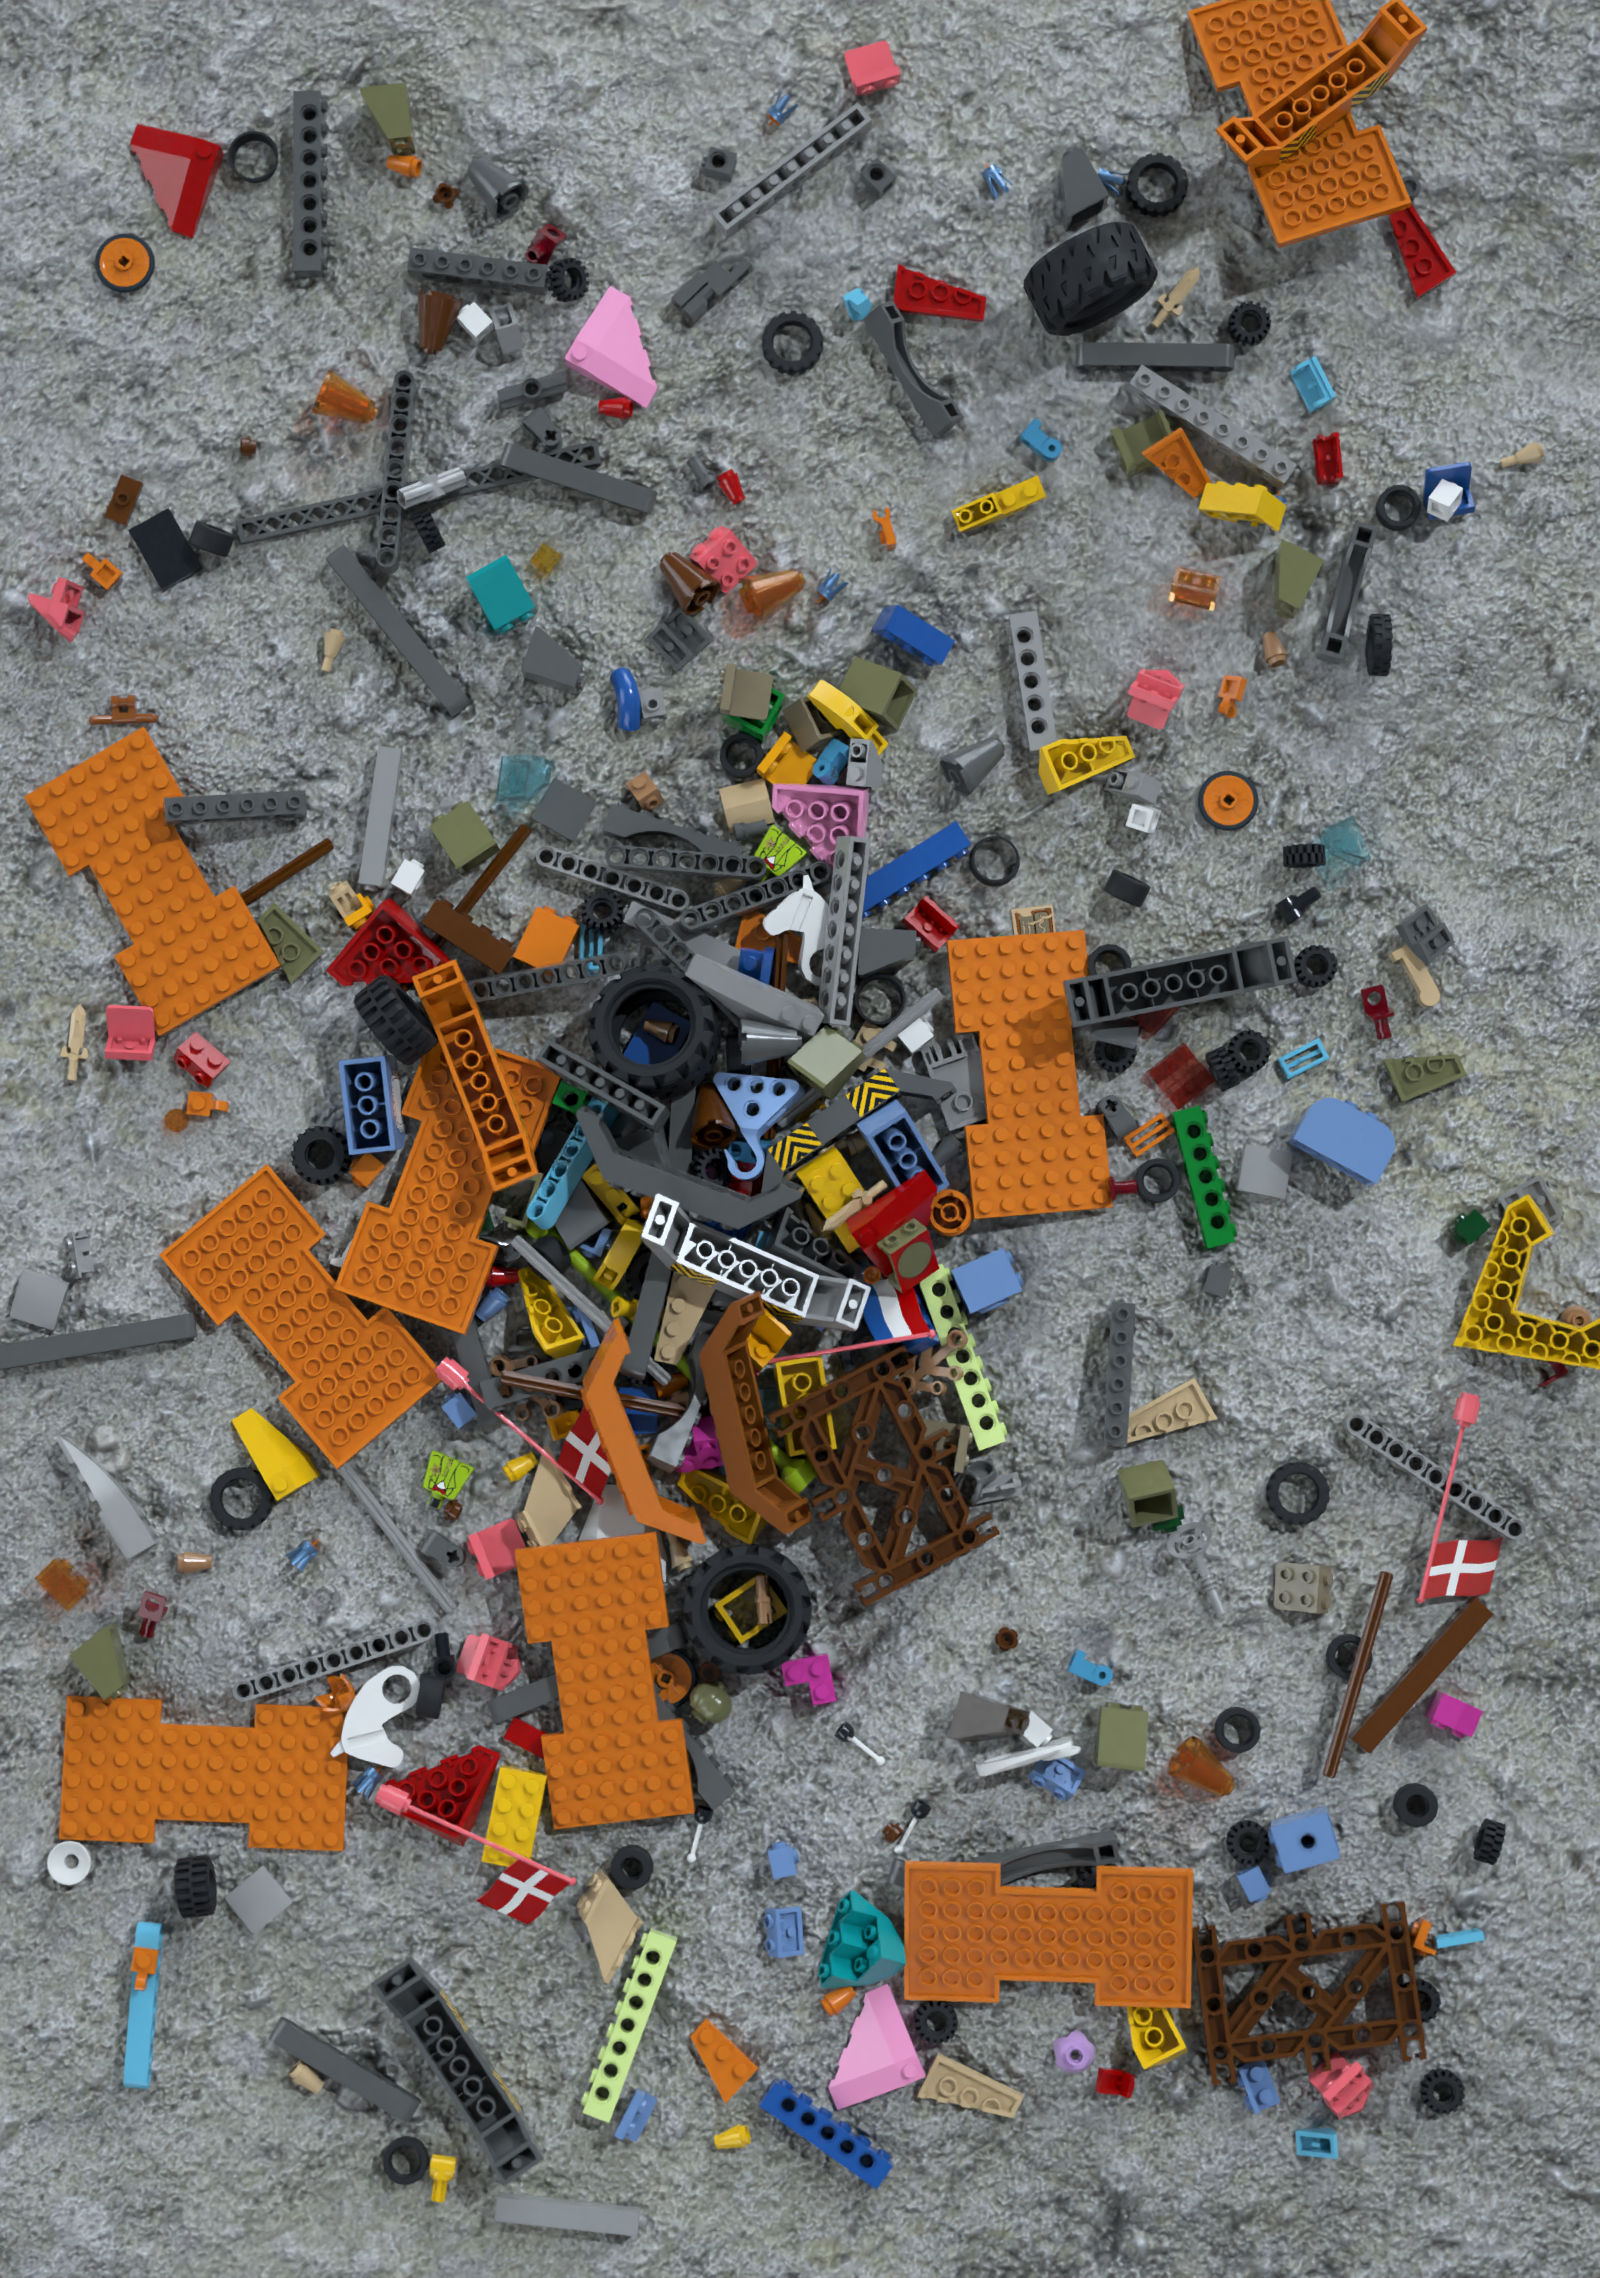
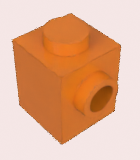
M365 1153L362 1157L357 1156L350 1164L352 1169L349 1173L353 1175L351 1180L360 1188L364 1185L370 1188L388 1167L371 1153Z

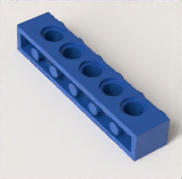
M775 2078L759 2101V2106L877 2190L893 2167V2161L890 2160L892 2156L881 2148L879 2150L871 2146L872 2142L864 2135L860 2134L858 2137L852 2133V2127L841 2120L838 2123L831 2118L833 2114L822 2106L820 2109L812 2104L813 2100L805 2093L799 2095L793 2091L794 2086L785 2079L779 2081ZM790 2098L794 2100L795 2106L791 2109H785L781 2104L782 2101ZM806 2112H810L815 2118L811 2123H805L802 2121L801 2116ZM825 2126H830L834 2129V2133L830 2137H825L821 2134V2129ZM844 2140H850L854 2146L851 2150L844 2151L841 2149L840 2144ZM864 2154H869L873 2157V2161L868 2165L860 2162V2157Z

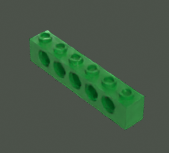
M1200 1106L1172 1112L1170 1115L1205 1250L1235 1242L1234 1237H1237V1230L1235 1224L1230 1223L1228 1215L1231 1214V1207L1229 1201L1224 1200L1222 1193L1226 1189L1223 1178L1218 1177L1217 1169H1220L1217 1155L1213 1156L1211 1147L1214 1146L1212 1135L1206 1131L1205 1124L1208 1123L1205 1110L1201 1111ZM1189 1126H1196L1198 1128L1199 1136L1197 1138H1191L1188 1135L1187 1129ZM1200 1148L1205 1152L1204 1160L1198 1161L1194 1158V1149ZM1201 1171L1209 1172L1211 1175L1209 1183H1202L1200 1181L1199 1174ZM1208 1193L1216 1196L1217 1202L1214 1206H1209L1205 1202V1196ZM1213 1216H1218L1222 1219L1223 1224L1220 1229L1212 1227L1211 1219Z

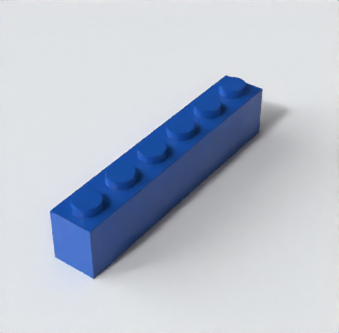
M957 821L866 878L862 921L871 915L870 911L876 907L881 909L891 902L890 898L897 894L899 897L911 890L909 886L917 882L918 885L930 878L929 873L937 870L940 872L950 865L948 861L956 857L959 860L969 853L968 849L971 847V843Z

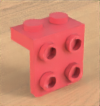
M880 41L845 52L844 58L856 96L868 95L874 91L884 88L889 89L900 84L901 73L899 67L894 64L887 41Z
M723 526L714 528L709 533V537L703 543L696 545L692 550V554L688 557L693 564L701 567L705 572L718 580L721 585L720 590L723 593L730 592L757 565L755 558L735 534Z
M108 1005L106 1008L108 1040L104 1051L105 1059L152 1061L156 1047L153 1009L146 1006Z
M513 1518L469 1535L470 1541L466 1542L471 1555L476 1554L479 1563H476V1568L480 1577L485 1576L486 1580L517 1567L515 1549L526 1548L518 1525Z

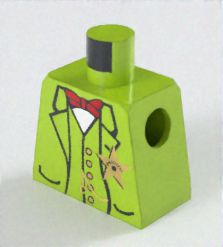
M774 825L770 827L754 855L761 857L765 861L767 868L764 878L758 881L760 883L765 881L770 874L777 877L788 873L807 856L805 850ZM760 865L753 874H759L763 867Z
M432 1450L423 1488L432 1491L427 1504L440 1509L445 1497L455 1500L471 1477L475 1467Z

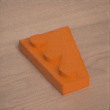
M1181 427L1141 452L1193 498L1204 492L1206 483H1212Z
M706 2017L691 2033L690 2037L726 2104L754 2074L758 2066Z

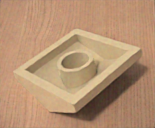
M764 778L719 789L730 834L734 833V823H750L763 819L766 820L767 825L775 823Z

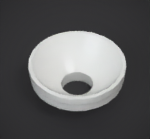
M65 1841L58 1844L48 1856L47 1866L49 1873L54 1880L61 1884L73 1885L79 1883L88 1875L91 1868L89 1851L81 1843L75 1841ZM74 1854L78 1857L79 1864L76 1868H69L66 1865L65 1859L68 1855Z

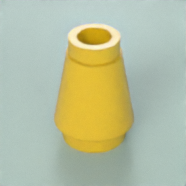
M530 1452L505 1462L506 1465L502 1469L511 1483L514 1481L518 1482L538 1464V1461L533 1453Z
M738 2124L715 2135L714 2141L718 2150L746 2148L747 2144H751V2136L747 2125L741 2126V2124Z

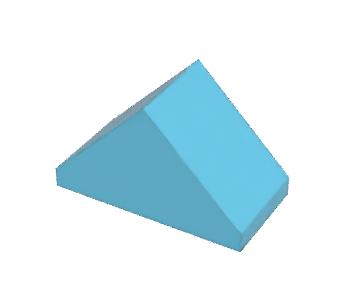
M1332 2127L1295 2131L1297 2155L1331 2159L1338 2158L1337 2134Z

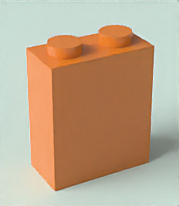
M544 905L543 908L537 906L513 955L514 959L532 968L565 962L580 931L579 925L576 924L577 920L567 915L561 918L555 915L556 911ZM545 971V974L554 977L552 972Z

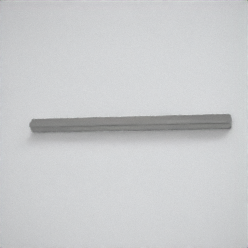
M937 988L932 989L862 1046L864 1048L862 1051L866 1059L862 1064L943 999L941 992ZM809 1088L776 1123L783 1128L823 1095L814 1088Z
M517 1235L511 1241V1246L597 1326L607 1333L612 1321L521 1236ZM650 1357L647 1372L662 1386H666L672 1379L671 1375Z
M347 1462L339 1470L337 1469L445 1613L452 1612L457 1607L455 1602L350 1464Z

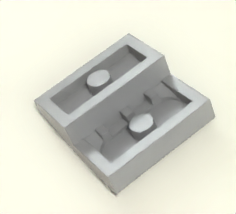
M1244 1144L1235 1190L1285 1199L1293 1153Z
M1541 1174L1498 1197L1506 1211L1508 1205L1529 1194L1546 1217L1548 1223L1563 1216Z
M25 1269L17 1288L10 1317L54 1331L57 1328L70 1283Z
M264 1866L224 1897V1900L252 1935L293 1903Z

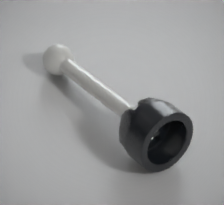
M845 1721L838 1728L834 1735L842 1742L853 1741L874 1758L877 1765H884V1757L877 1756L854 1737L855 1731L852 1725Z
M915 1799L912 1804L911 1812L914 1817L899 1845H896L894 1848L896 1854L903 1852V1846L917 1820L926 1818L932 1809L921 1800Z
M702 1805L695 1806L694 1818L698 1822L691 1853L687 1856V1861L690 1863L696 1861L695 1852L702 1826L711 1820L714 1812L712 1808Z

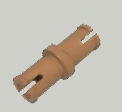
M755 1576L756 1598H754V1603H757V1624H771L770 1602H773V1598L770 1597L769 1576Z

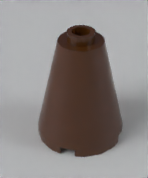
M418 289L419 347L424 348L423 353L437 355V351L442 352L464 299L459 298L457 302L454 301L453 295L430 290L426 295L422 294L423 289Z
M668 552L661 558L660 569L681 609L688 616L703 611L705 608L702 605L707 601L711 604L715 600L721 589V585L716 578L677 552Z
M705 1083L697 1091L690 1130L691 1142L698 1148L710 1150L711 1146L719 1145V1149L725 1148L736 1140L737 1130L728 1106L714 1083Z

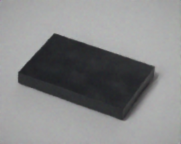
M169 508L128 530L162 591L203 569Z

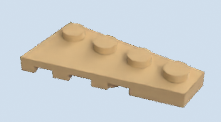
M1195 1378L1188 1380L1129 1413L1127 1443L1217 1419Z

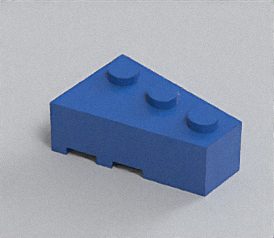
M900 605L884 607L871 630L873 633L898 645L905 652L920 657L923 663L931 667L943 664L955 642L954 639Z

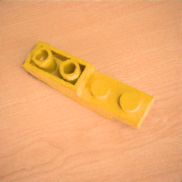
M1037 475L998 493L993 492L951 512L961 533L1027 509V506L1046 499L1047 496Z
M823 680L817 682L807 695L810 701L836 730L842 728L850 738L872 740L880 756L887 747L888 742L876 730L879 725L844 693Z

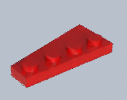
M1412 204L1410 208L1387 214L1416 299L1457 273Z
M898 264L893 301L900 312L977 322L984 321L985 296L961 287L951 286L945 281L935 280L921 272H914Z

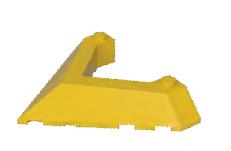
M1529 1194L1507 1206L1504 1218L1492 1244L1490 1254L1485 1262L1453 1346L1600 1370V1318L1582 1328L1518 1310L1534 1247L1555 1235L1546 1217Z

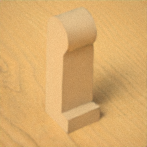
M1407 945L1389 954L1392 963L1399 960L1418 993V1003L1424 1008L1432 1007L1438 1003L1440 999L1439 990L1423 961Z

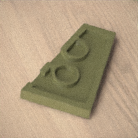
M275 903L258 918L288 980L293 985L325 952Z
M1458 1054L1383 1060L1401 1103L1467 1076Z

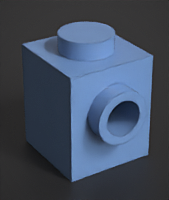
M452 1392L443 1400L445 1404L441 1406L458 1429L463 1428L477 1416L472 1398L468 1393L463 1395L462 1392H459L456 1395L455 1392Z
M785 1841L773 1843L772 1848H768L773 1879L797 1875L795 1864L800 1863L797 1849H792L791 1844H786Z
M1257 1864L1235 1873L1249 1902L1255 1901V1903H1259L1268 1898L1267 1894L1271 1892L1269 1885L1272 1882L1267 1872H1261Z

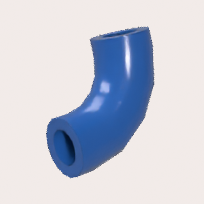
M621 667L614 670L610 676V683L614 688L618 703V727L625 731H636L641 727L639 690L630 670Z

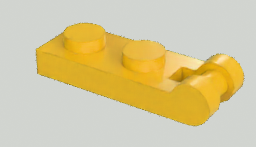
M594 1163L584 1172L582 1179L622 1226L627 1218L640 1212L638 1206L623 1189H616L608 1185L609 1181L603 1179L597 1163ZM624 1202L627 1208L620 1212L617 1206Z

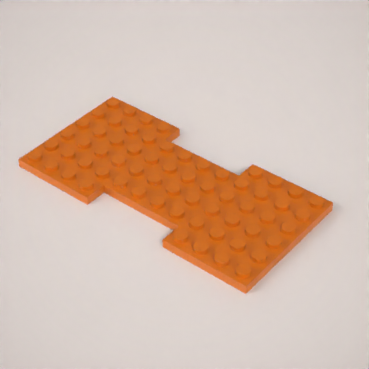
M1222 0L1189 10L1187 14L1216 91L1221 92L1239 86L1251 117L1328 61L1330 57H1333L1348 46L1330 0ZM1350 111L1278 164L1248 165L1250 178L1278 248L1410 208L1412 203L1380 124L1358 131Z
M143 726L27 794L24 798L68 876L72 877L89 866L91 867L134 943L132 946L114 955L141 1005L153 1009L155 1030L162 1037L282 966L237 887L232 886L215 896L175 825H165L164 798L185 796L150 734Z
M1085 930L947 940L946 948L955 1034L978 1032L987 1124L964 1126L973 1220L1112 1208L1113 1204L1110 1201L1108 1181L1110 1175L1103 1114L1080 1116L1072 1027L1063 981L1089 976Z
M438 1040L437 1045L422 1056L400 1113L402 1116L420 1121L421 1125L389 1208L367 1201L334 1289L466 1335L499 1249L497 1245L478 1239L495 1192L486 1173L481 1149ZM495 1048L531 1140L533 1152L535 1153L553 1105L551 1103L562 1078L541 1067L536 1061Z
M266 1164L159 1255L218 1326H221L238 1312L295 1381L277 1398L336 1469L339 1470L442 1381L434 1371L437 1365L390 1309L383 1307L368 1320L347 1294L334 1289L336 1281L310 1251L327 1234L273 1169Z
M657 1531L515 1549L528 1644L548 1641L552 1643L564 1732L543 1734L541 1736L554 1829L695 1813L683 1718L659 1721L646 1631L647 1629L669 1627Z
M67 1696L59 1839L155 1843L156 1819L249 1823L248 1847L344 1851L349 1754L343 1752L333 1757L330 1753L341 1740L344 1720L348 1711L331 1714L322 1712V1706L257 1703L255 1708V1727L162 1723L163 1699L119 1697L114 1700L112 1698L103 1700L102 1697Z
M905 1861L904 1949L906 1964L904 1965V2000L999 2003L1000 1980L1095 1983V2006L1191 2008L1193 1868L1097 1866L1095 1889L1001 1886V1863Z

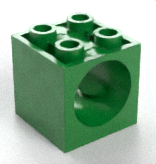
M772 688L766 720L722 715L723 723L742 733L755 737L764 744L785 705V694Z

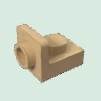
M342 881L337 882L330 888L331 891L328 892V895L343 918L363 907L348 881L343 883Z

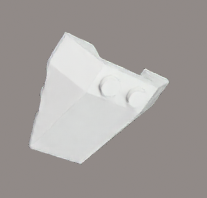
M606 1484L601 1496L604 1498V1502L601 1505H597V1501L594 1500L578 1541L657 1531L663 1582H666L667 1555L660 1530L637 1522L634 1514L629 1516L623 1494H620L618 1486Z

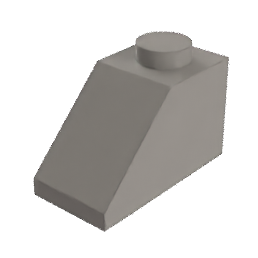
M508 303L489 309L502 353H515L525 348L512 304Z

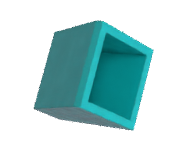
M507 555L500 557L466 577L472 593L497 635L510 632L514 629L513 625L520 621L522 623L528 622L537 612Z

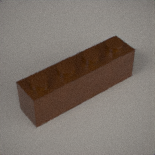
M442 898L441 901L436 899L420 923L495 973L500 974L515 952L511 948L513 944L503 937L498 940L492 936L493 931L485 925L481 924L478 927L472 923L474 918L464 911L461 914L454 911V905L446 899Z

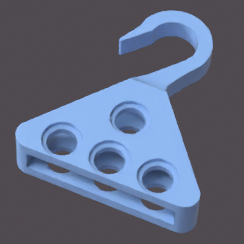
M718 1072L715 1074L713 1081L740 1126L741 1133L757 1157V1163L753 1170L741 1172L729 1151L724 1149L728 1160V1168L735 1177L742 1181L756 1180L765 1171L766 1156L760 1144V1137L804 1095L805 1090L795 1080ZM740 1081L739 1089L732 1091L733 1083ZM762 1083V1091L754 1093L755 1086ZM781 1086H785V1093L781 1096H777V1089ZM759 1106V1113L756 1116H751L752 1108Z

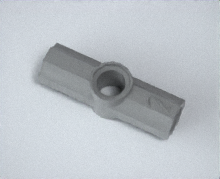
M459 467L438 475L436 473L418 480L417 483L397 490V500L404 510L423 502H433L444 497L449 492L466 486V476Z

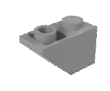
M851 738L846 785L881 788L883 763L873 741Z
M1111 768L1104 790L1136 802L1155 805L1162 783L1146 773Z

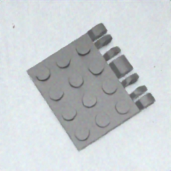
M962 1033L956 1036L962 1052L960 1054H957L952 1038L946 1039L947 1048L951 1053V1057L946 1059L942 1056L940 1045L938 1043L932 1044L937 1062L934 1061L929 1045L920 1048L929 1077L952 1082L957 1090L954 1095L939 1104L949 1132L986 1119L980 1048L977 1046L973 1033Z

